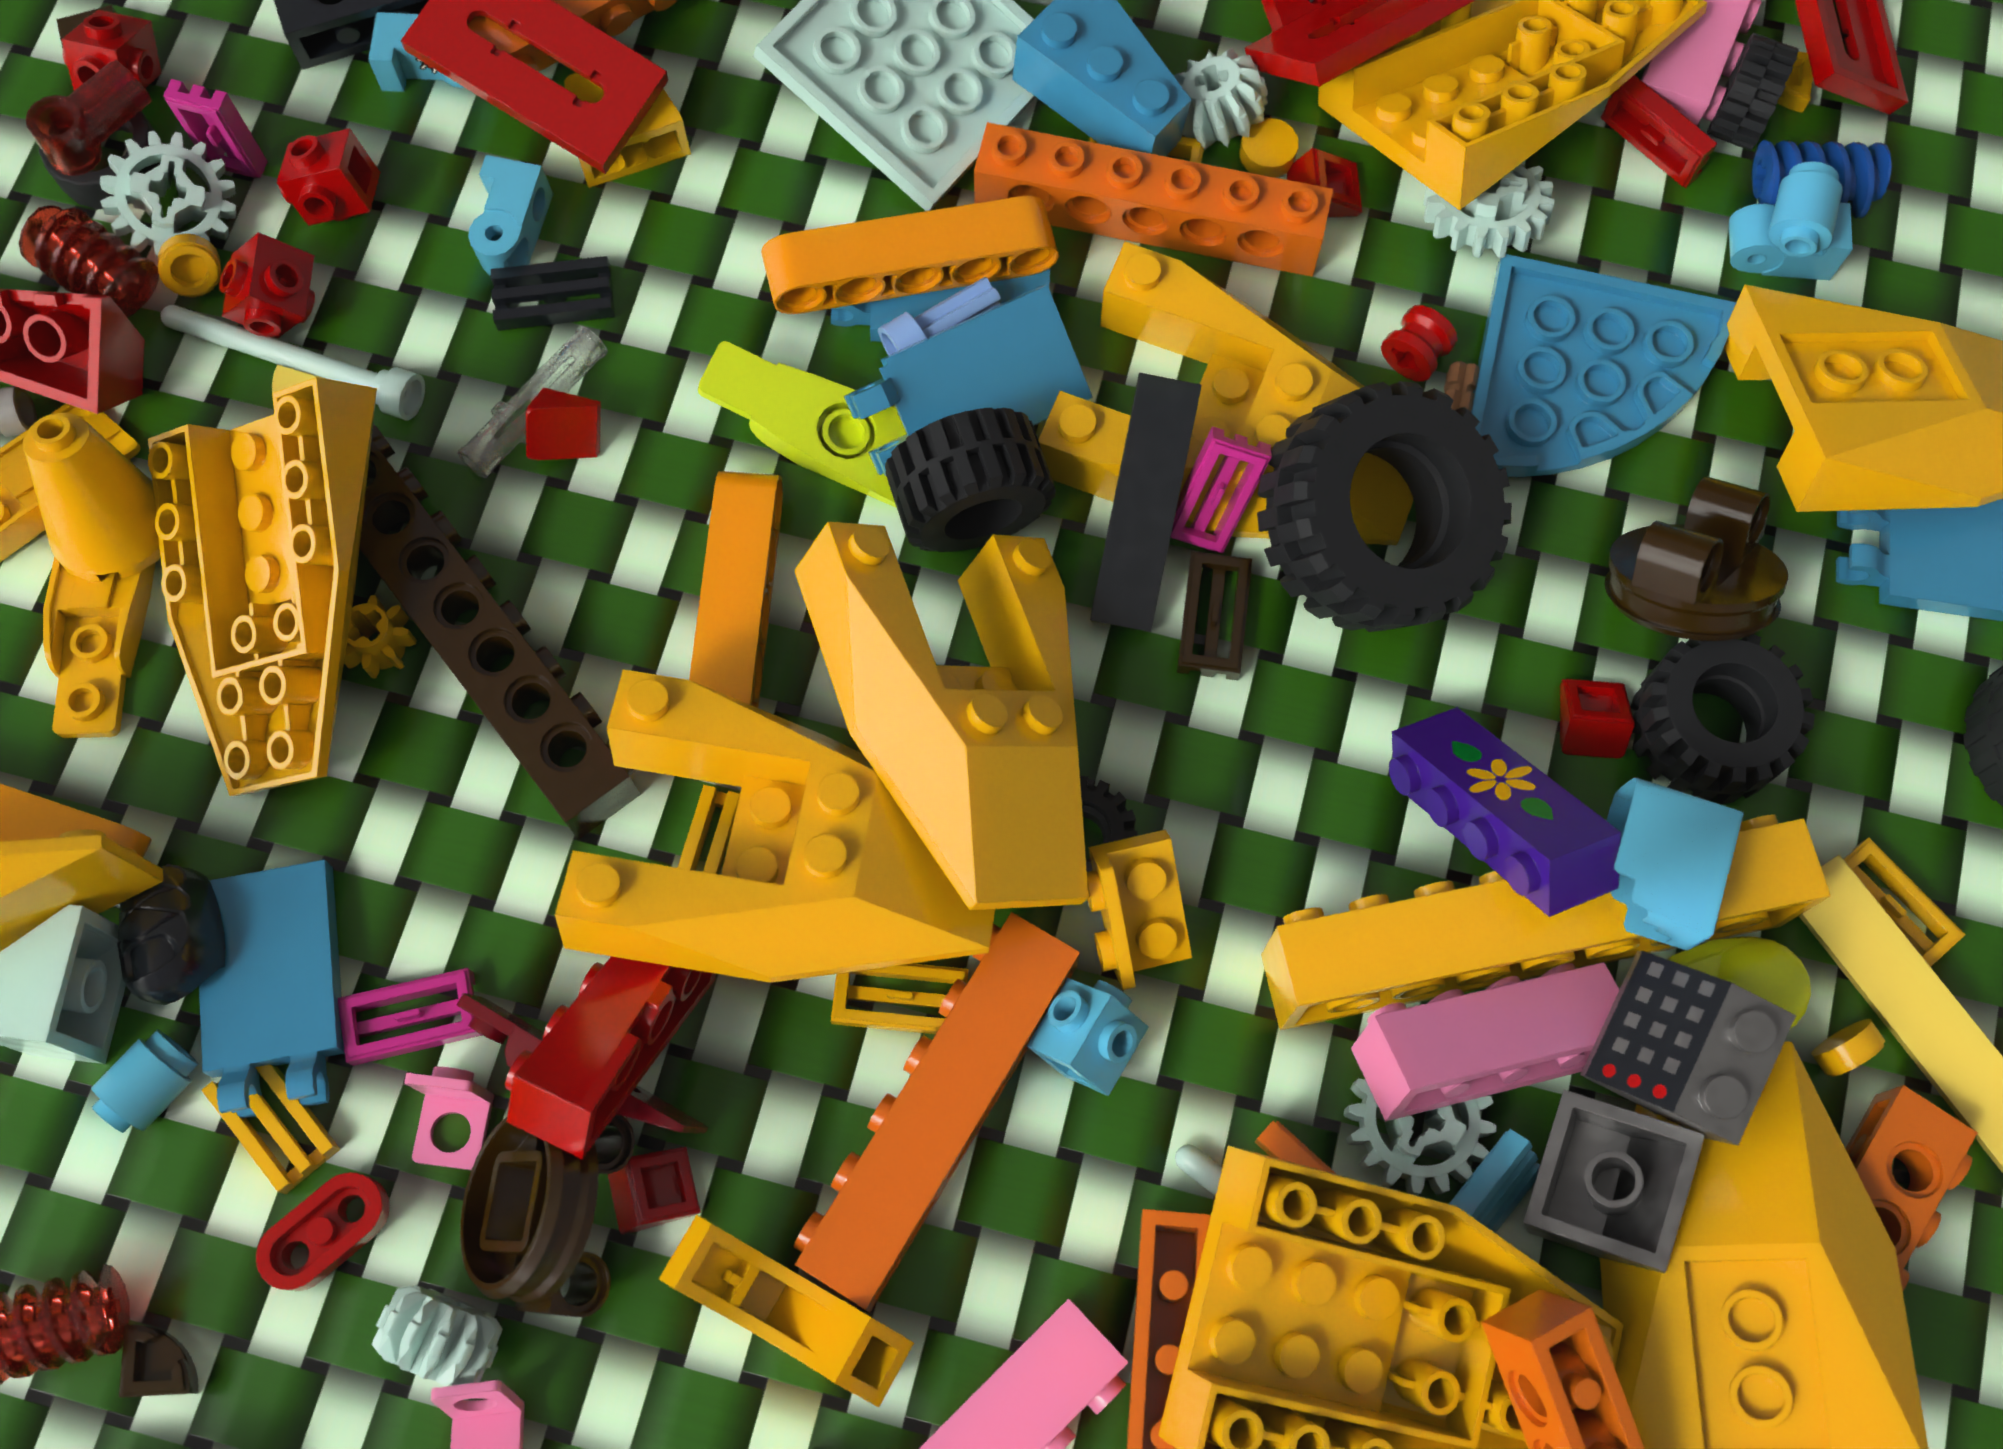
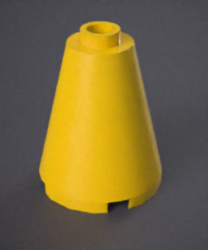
M57 413L37 420L24 436L23 449L49 545L58 562L69 574L86 581H101L97 575L116 572L123 579L136 575L157 562L161 555L159 537L155 529L156 510L152 480L82 417L72 413Z

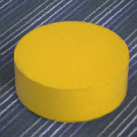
M1264 118L1263 122L1250 126L1249 138L1242 136L1239 150L1240 160L1250 173L1274 178L1280 177L1289 171L1296 160L1299 147L1298 136L1294 129L1286 122L1275 118Z
M179 234L166 240L159 249L157 259L158 273L164 285L172 292L185 297H199L211 292L217 286L221 277L220 257L216 248L205 238L194 234Z
M1864 1019L1843 1028L1824 1040L1812 1051L1811 1055L1825 1075L1838 1076L1855 1069L1878 1054L1884 1047L1885 1039L1871 1019Z

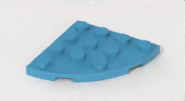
M1505 254V258H1500L1496 269L1471 413L1480 422L1475 427L1481 436L1489 434L1499 452L1493 455L1498 469L1506 468L1508 477L1552 475L1582 469L1611 459L1639 445L1661 430L1683 410L1697 393L1719 359L1729 336L1727 323L1736 302Z

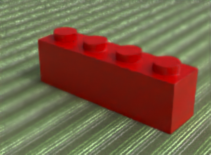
M0 289L1 382L95 414L104 412L142 395L145 339L109 295Z
M612 956L604 965L596 962L586 974L579 990V996L571 1006L561 1005L553 1013L545 1028L543 1040L533 1052L529 1050L522 1051L512 1064L505 1081V1088L511 1091L507 1123L583 1159L715 981L716 974Z

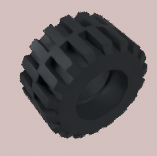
M991 407L964 411L930 423L915 431L906 438V441L897 445L891 452L892 456L886 460L885 474L906 538H908L909 543L913 547H919L920 550L955 552L984 546L993 534L1011 536L1039 518L1040 514L1052 504L1051 500L1056 494V489L1032 421L1028 419L1026 414L1014 412L1013 409L1009 408L993 409Z
M1754 634L1743 637L1741 640L1702 641L1689 639L1686 644L1683 641L1678 643L1640 684L1642 687L1634 695L1630 706L1636 710L1632 715L1635 724L1632 733L1640 734L1641 736L1635 742L1633 748L1638 758L1648 756L1652 762L1646 771L1654 780L1661 774L1671 781L1668 788L1680 792L1688 789L1692 791V796L1708 801L1717 796L1719 804L1734 803L1742 795L1748 798L1759 792L1795 762L1794 759L1804 752L1810 741L1804 735L1814 728L1815 714L1804 711L1813 702L1810 688L1799 687L1797 681L1804 674L1797 664L1788 668L1780 660L1786 653L1775 644L1769 650L1759 646L1762 637ZM1708 693L1729 702L1742 717L1746 729V742H1729L1710 733L1701 724L1695 713L1693 694Z

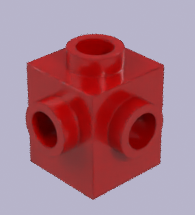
M98 9L62 38L63 59L69 69L74 93L84 95L108 92L132 101L162 74L152 21Z
M348 128L319 136L306 135L296 139L294 142L288 143L276 183L284 199L293 205L307 225L311 226L332 220L343 221L354 215L370 212L380 171L355 134Z
M258 232L231 255V259L223 269L219 283L220 291L225 293L222 317L242 324L247 331L255 335L276 338L281 337L298 323H304L310 316L315 302V292L310 289L315 255Z

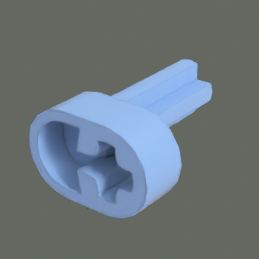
M983 277L914 318L907 312L878 328L879 337L885 351L890 355L1000 305L998 300L1001 298L997 289L992 288L988 278Z

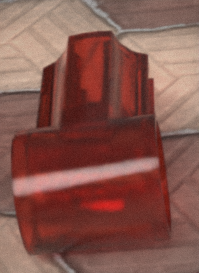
M115 60L109 62L67 97L53 95L35 102L27 112L25 118L26 125L55 171L63 175L76 176L94 169L100 162L103 153L101 143L151 103L152 100L146 88L139 83L131 71Z

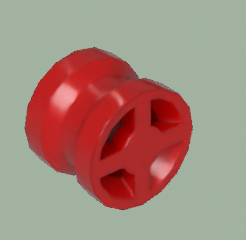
M1415 305L1404 314L1401 320L1402 328L1390 332L1383 340L1381 351L1387 363L1396 372L1410 380L1424 382L1436 371L1438 357L1448 355L1456 346L1458 337L1452 323L1444 315L1433 308Z

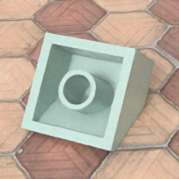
M69 904L0 952V1045L27 1055L106 1064L126 987L122 977L117 942L120 941L118 940L119 925L84 906Z

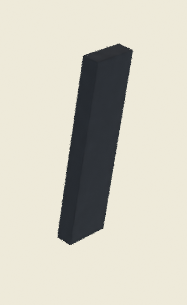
M1139 373L1090 614L1091 621L1148 632L1152 630L1201 384Z

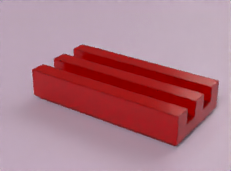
M1635 75L1610 95L1600 117L1685 189L1700 176L1701 168L1710 158L1708 155L1714 151L1718 144Z

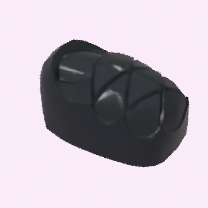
M172 864L161 866L163 869L162 883L121 902L119 908L121 912L118 915V940L120 941L117 942L123 980L133 995L141 1000L158 1005H167L180 1000L195 990L218 969L225 967V933L211 882L204 874L194 869Z

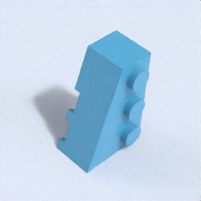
M1053 0L1017 36L1012 80L1099 144L1167 156L1181 140L1191 98L1117 0Z

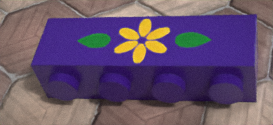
M1458 707L1392 731L1393 759L1389 762V774L1397 791L1402 795H1407L1427 812L1438 826L1444 827L1468 847L1476 859L1483 860L1502 876L1517 894L1525 896L1548 917L1619 889V874L1614 869L1621 843V832Z

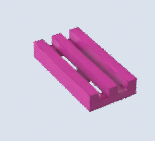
M171 79L163 96L193 144L196 145L200 141L206 144L207 155L205 161L208 163L212 160L222 159L225 163V171L253 178H261L268 161L227 92L215 90L211 98L203 86L193 84L189 92L182 81Z
M1212 426L1180 492L1170 538L1223 554L1272 457L1271 445L1260 441L1256 447L1249 445L1247 437L1235 434L1234 438L1230 439L1224 437L1223 429ZM1219 454L1225 455L1191 526H1185ZM1239 461L1248 462L1213 534L1206 533L1205 530Z
M469 968L338 998L346 1063L355 1066L483 1036L468 1026L473 1015L456 1005L463 993L474 995L473 985H476L474 972ZM456 989L459 999L357 1022L356 1019L357 1012ZM460 1014L462 1017L460 1022L360 1045L359 1038Z

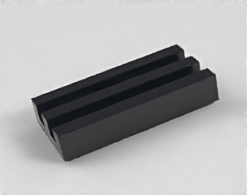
M607 256L490 269L491 281L494 285V289H492V301L495 305L493 321L498 331L615 317L611 266ZM600 294V298L565 302L568 297ZM543 300L544 303H546L541 305L509 308V304L533 302Z

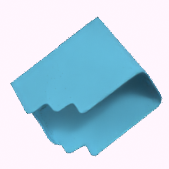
M1637 777L1632 778L1617 790L1607 817V822L1621 832V843L1614 869L1619 874V889L1612 891L1611 895L1615 900L1626 904L1628 908L1623 924L1627 932L1683 950H1689L1714 935L1743 812Z

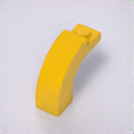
M698 1215L695 1216L659 1277V1280L678 1292L742 1326L833 1383L877 1407H880L914 1342Z

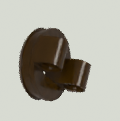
M1705 476L1699 482L1692 495L1685 524H1667L1655 521L1651 526L1629 531L1617 538L1610 549L1608 560L1610 571L1606 575L1604 582L1606 593L1615 607L1626 617L1648 629L1691 640H1734L1753 635L1770 625L1780 614L1781 603L1779 598L1784 594L1788 582V571L1783 561L1771 550L1759 544V540L1764 536L1769 514L1770 494Z
M615 1114L583 1159L507 1123V1118L502 1120L490 1133L472 1167L464 1194L460 1221V1245L463 1263L468 1276L483 1295L491 1299L508 1297L516 1302L515 1310L580 1318L594 1314L604 1305L611 1286L609 1269L598 1255L583 1250L586 1246L595 1215L599 1174L618 1172L626 1166L634 1151V1132L631 1124L624 1116ZM570 1277L568 1291L563 1297L561 1287Z

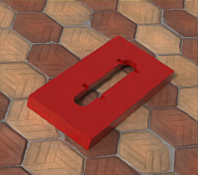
M429 0L401 39L405 51L604 174L607 173L668 83L666 70L553 0ZM477 16L489 18L602 88L604 91L602 99L595 103H589L585 100L583 102L577 98V95L504 50L497 49L493 43L470 30V21Z
M1331 0L1246 46L1245 52L1246 55L1251 56L1259 72L1320 87L1475 0Z
M1795 0L1815 86L1888 115L1909 102L1883 0H1835L1842 32L1848 34V37L1844 39L1848 55L1844 49L1833 0Z

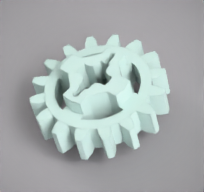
M150 131L148 134L149 146L141 148L131 138L125 141L129 154L126 160L120 156L110 154L108 157L109 166L117 175L100 176V185L103 191L115 196L101 200L104 214L120 215L111 224L112 230L117 237L130 232L133 234L130 242L132 251L138 254L147 245H151L154 247L157 260L159 249L163 243L175 235L194 234L205 238L209 242L211 235L227 239L229 236L228 227L220 219L236 218V205L223 200L235 195L234 181L218 180L225 173V163L222 159L212 160L207 163L205 161L207 155L206 144L200 141L191 150L184 148L182 133L179 132L174 133L170 144H161L157 133ZM160 163L159 166L145 174L138 173L149 165ZM187 167L204 180L210 192H206L205 187L194 185L186 175ZM172 178H174L179 198H174L172 206L168 207L167 216L164 218L159 197L166 195L167 189L171 187ZM128 203H132L134 208L145 210L152 220L151 228L141 223L134 216ZM193 220L200 222L190 230L177 233L178 229Z
M1522 162L1461 210L1455 208L1426 186L1423 205L1426 206L1424 221L1425 223H1435L1433 236L1436 239L1447 236L1452 237L1450 249L1453 251L1461 249L1466 244L1473 247V257L1480 258L1484 249H1493L1498 258H1505L1507 246L1512 245L1515 249L1524 252L1528 248L1530 238L1541 240L1543 237L1545 226L1550 223L1555 199L1551 198L1553 183L1541 181L1543 174L1541 166L1526 169L1523 167L1524 162Z
M1358 1078L1350 1088L1357 1097L1362 1099V1103L1352 1104L1344 1109L1343 1116L1350 1120L1358 1121L1360 1129L1349 1135L1346 1140L1348 1145L1364 1144L1367 1148L1368 1153L1359 1163L1363 1170L1371 1168L1377 1163L1384 1168L1380 1184L1383 1187L1388 1188L1399 1178L1405 1179L1407 1193L1417 1196L1421 1194L1424 1183L1428 1180L1431 1189L1436 1195L1443 1194L1449 1191L1448 1173L1462 1184L1473 1174L1466 1160L1481 1163L1489 1153L1483 1145L1478 1143V1138L1490 1136L1496 1132L1495 1124L1480 1119V1111L1493 1104L1491 1096L1457 1103L1462 1123L1455 1119L1451 1105L1426 1111L1424 1122L1430 1128L1409 1142L1414 1133L1411 1130L1414 1125V1118L1411 1115L1385 1122L1366 1080ZM1376 1117L1385 1122L1391 1141L1388 1147L1379 1134ZM1427 1149H1433L1440 1154L1447 1153L1450 1155L1447 1160L1436 1165L1422 1166L1413 1164L1421 1152Z

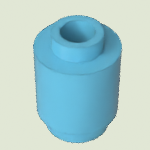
M1803 162L1792 167L1789 174L1782 179L1768 236L1770 241L1784 254L1792 257H1808L1826 249L1831 244L1843 192L1842 185L1839 182V174L1833 167L1821 162Z
M157 1029L146 1041L139 1038L91 1087L92 1091L99 1098L92 1106V1109L105 1122L121 1133H124L131 1125L141 1131H145L192 1082L188 1075L199 1063L177 1042Z

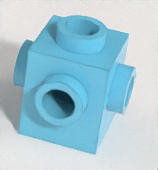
M1067 978L1027 1044V1047L1064 1077L1109 1096L1149 1027L1128 1009L1132 999L1113 985L1098 980L1094 987H1090Z

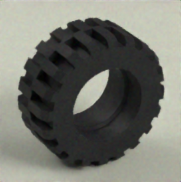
M1399 381L1392 385H1387L1384 382L1367 385L1314 407L1311 413L1298 417L1286 429L1287 439L1275 443L1271 450L1272 457L1268 465L1274 467V471L1262 475L1260 479L1258 495L1267 499L1266 510L1257 512L1258 527L1260 532L1268 531L1271 547L1264 549L1270 567L1281 566L1285 576L1280 580V583L1291 597L1300 595L1307 597L1303 604L1305 610L1319 619L1332 617L1336 627L1348 630L1365 628L1368 632L1384 631L1441 620L1444 614L1458 612L1471 603L1474 596L1473 591L1485 589L1495 573V568L1490 565V562L1503 558L1508 543V537L1502 535L1503 525L1511 524L1512 503H1505L1503 488L1510 486L1506 468L1498 469L1493 455L1499 452L1491 436L1489 434L1484 436L1479 434L1475 427L1480 422L1465 406L1453 410L1451 406L1454 400L1449 395L1435 388L1423 392V388L1418 383ZM1365 453L1378 456L1391 464L1407 483L1414 500L1416 510L1415 534L1408 553L1398 566L1384 561L1365 544L1352 517L1350 506L1351 482L1355 469Z

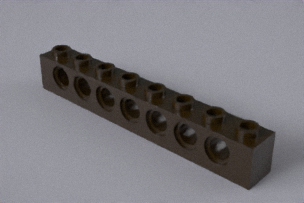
M373 423L367 479H375L366 487L359 549L579 840L641 795L630 777L637 770L614 766L610 743L606 745L594 730L596 726L602 723L601 718L581 692L569 698L558 683V681L567 676L562 667L545 645L534 652L526 642L523 635L531 630L528 623L510 600L499 606L488 590L497 585L475 554L465 561L460 556L454 546L461 542L462 538L441 510L432 516L427 513L420 502L429 497L407 466L398 472L394 470L387 459L393 456L395 451ZM409 521L402 531L396 534H388L395 524ZM434 565H443L442 570L435 577L425 580L421 579L423 573L428 568ZM479 609L476 617L471 622L464 625H454L457 617L464 611ZM504 654L514 655L513 661L504 670L498 672L489 671L491 663L497 657ZM538 700L550 701L547 711L542 716L535 719L523 718L527 707ZM576 746L587 748L584 758L578 764L572 767L559 766L561 756L568 749Z

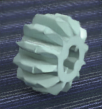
M1230 48L1221 56H1215L1209 50L1206 59L1200 62L1187 60V71L1174 75L1191 98L1182 134L1185 137L1196 138L1204 149H1207L1216 141H1221L1228 148L1231 138L1237 135L1249 138L1250 126L1264 121V106L1268 103L1266 97L1268 90L1264 77L1260 76L1258 67L1252 61L1250 55L1239 57L1233 48Z
M413 1285L396 1289L390 1304L385 1305L376 1324L379 1329L372 1345L384 1361L396 1364L400 1367V1370L412 1372L422 1379H430L444 1386L448 1384L452 1386L480 1382L486 1368H490L499 1348L497 1342L503 1328L490 1313L474 1307L473 1304L463 1302L453 1296L439 1293L433 1289L428 1290Z

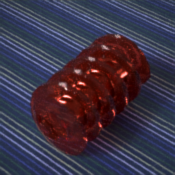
M54 205L39 207L28 217L21 230L18 244L23 258L32 266L39 268L45 276L55 280L68 292L109 295L128 318L146 304L156 290L159 281L156 264L152 260L142 257L134 247L125 245L119 236L109 233L101 223L91 220L88 214L81 209L72 207L62 210Z
M104 1264L100 1273L99 1286H97L94 1277L89 1271H76L71 1278L70 1292L61 1278H49L43 1284L41 1296L33 1285H22L15 1291L13 1302L5 1292H0V1384L10 1377H30L38 1369L41 1371H53L59 1369L66 1362L70 1364L87 1362L95 1354L98 1356H110L117 1353L123 1347L125 1324L129 1325L130 1301L126 1286L119 1272L112 1265Z

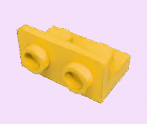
M1164 829L1088 847L1093 871L1087 872L1089 897L1087 901L1091 912L1101 910L1104 931L1094 933V940L1103 972L1114 970L1122 990L1136 987L1135 971L1192 958L1172 841L1167 831Z

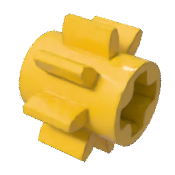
M371 595L368 603L352 607L344 664L349 669L356 667L361 662L363 669L369 676L377 678L380 669H387L392 666L399 669L404 667L401 659L405 653L406 646L415 645L417 640L409 629L403 628L409 619L399 605H395L385 611L383 604L376 595ZM377 632L379 636L370 641L368 638Z

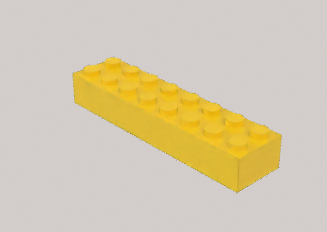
M1764 815L1741 822L1714 935L1704 942L1781 927L1831 896L1804 818L1778 823L1776 815ZM1492 871L1478 878L1480 885L1456 890L1453 881H1441L1414 890L1415 898L1390 903L1387 894H1378L1360 898L1349 903L1350 911L1324 916L1322 908H1308L1290 913L1283 917L1284 925L1276 927L1261 954L1281 1031L1372 1012L1393 1003H1404L1406 1005L1430 1000L1449 990L1461 989L1463 992L1483 989L1498 980L1510 976H1518L1521 981L1541 977L1552 968L1566 963H1573L1576 968H1581L1603 962L1608 963L1635 957L1637 951H1645L1652 954L1676 949L1677 947L1627 932L1623 924L1628 908L1626 904L1615 900L1611 892L1548 917L1525 896L1517 894L1510 884L1496 871Z

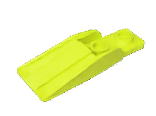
M722 341L719 343L699 382L698 393L700 396L749 419L750 430L760 441L795 464L897 508L887 477L884 474H877L868 453L907 434L896 407L891 406L864 419H853L844 396L855 391L854 389L779 362L775 365L730 342Z

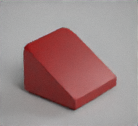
M1312 147L1296 160L1287 172V180L1333 189L1328 217H1353L1362 213L1356 162Z
M543 387L526 409V457L534 460L597 457L600 454L601 401Z
M1562 679L1560 684V744L1562 753L1567 755L1622 758L1625 755L1635 725L1625 684Z
M686 1147L632 1156L621 1170L608 1174L618 1228L622 1235L701 1213Z

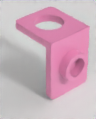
M436 1066L433 1067L432 1076L406 1073L404 1084L425 1095L412 1153L414 1162L472 1170L474 1162L486 1140L495 1095L473 1082V1072ZM453 1113L461 1114L466 1117L470 1124V1138L460 1150L451 1153L442 1152L435 1145L433 1139L434 1128L437 1122L444 1116Z
M492 1380L431 1389V1402L452 1418L451 1449H523L525 1402L502 1381ZM484 1398L485 1400H465V1399Z

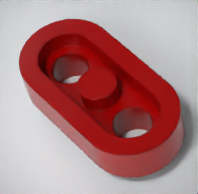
M359 1173L339 1174L324 1183L267 1230L261 1238L256 1251V1265L264 1281L272 1287L288 1291H304L320 1283L382 1230L390 1210L389 1198L384 1187L375 1179ZM361 1197L365 1203V1212L358 1221L351 1223L346 1215L347 1207L352 1200ZM304 1243L309 1250L308 1260L301 1268L295 1269L291 1263V1253L296 1246Z

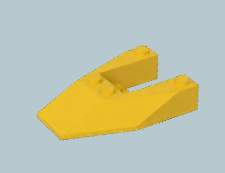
M1126 241L1124 242L1103 290L1100 327L1208 364L1200 382L1202 386L1180 492L1212 426L1223 429L1224 437L1233 439L1235 434L1247 437L1249 445L1256 447L1260 441L1271 445L1272 450L1275 443L1287 439L1286 429L1298 417L1311 413L1312 409L1316 406L1365 387L1286 329L1181 260ZM1059 391L1038 439L1052 480L1113 502L1130 415ZM1365 453L1355 469L1350 489V506L1355 526L1365 544L1397 545L1414 501L1411 491L1403 477L1391 464L1378 456ZM1219 454L1185 526H1191L1225 455ZM1239 461L1205 530L1206 533L1213 534L1248 462ZM1267 465L1263 475L1273 472L1274 467ZM1260 481L1231 537L1270 539L1268 531L1260 532L1258 527L1257 512L1266 510L1267 499L1258 495Z
M828 521L794 571L849 734L969 910L1083 904L1089 897L1065 587L1045 539L993 534L957 580L990 667L936 665L885 526Z
M622 670L607 724L614 766L742 788L721 875L573 850L555 912L564 949L770 983L989 952L995 909H968L864 754L823 734L693 681Z

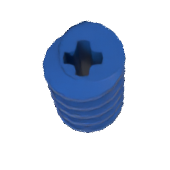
M1763 140L1758 144L1754 155L1751 178L1753 194L1758 199V204L1775 205L1780 183L1789 174L1792 167L1803 162L1825 163L1833 167L1839 174V182L1843 188L1840 203H1848L1850 201L1851 215L1854 218L1861 219L1866 216L1871 202L1881 199L1886 192L1892 169L1891 154L1887 145L1881 142L1869 145V147L1861 142H1852L1844 147L1843 144L1836 141L1827 142L1822 146L1814 141H1805L1797 147L1796 143L1789 140L1780 141L1775 146H1773L1772 142Z

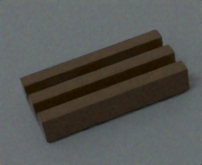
M1191 551L1176 673L1189 674L1190 670L1201 671V676L1214 677L1215 673L1225 674L1226 679L1238 681L1241 673L1252 567L1251 558ZM1202 568L1213 569L1204 654L1195 655L1192 652ZM1226 571L1237 572L1228 659L1219 658L1216 656Z

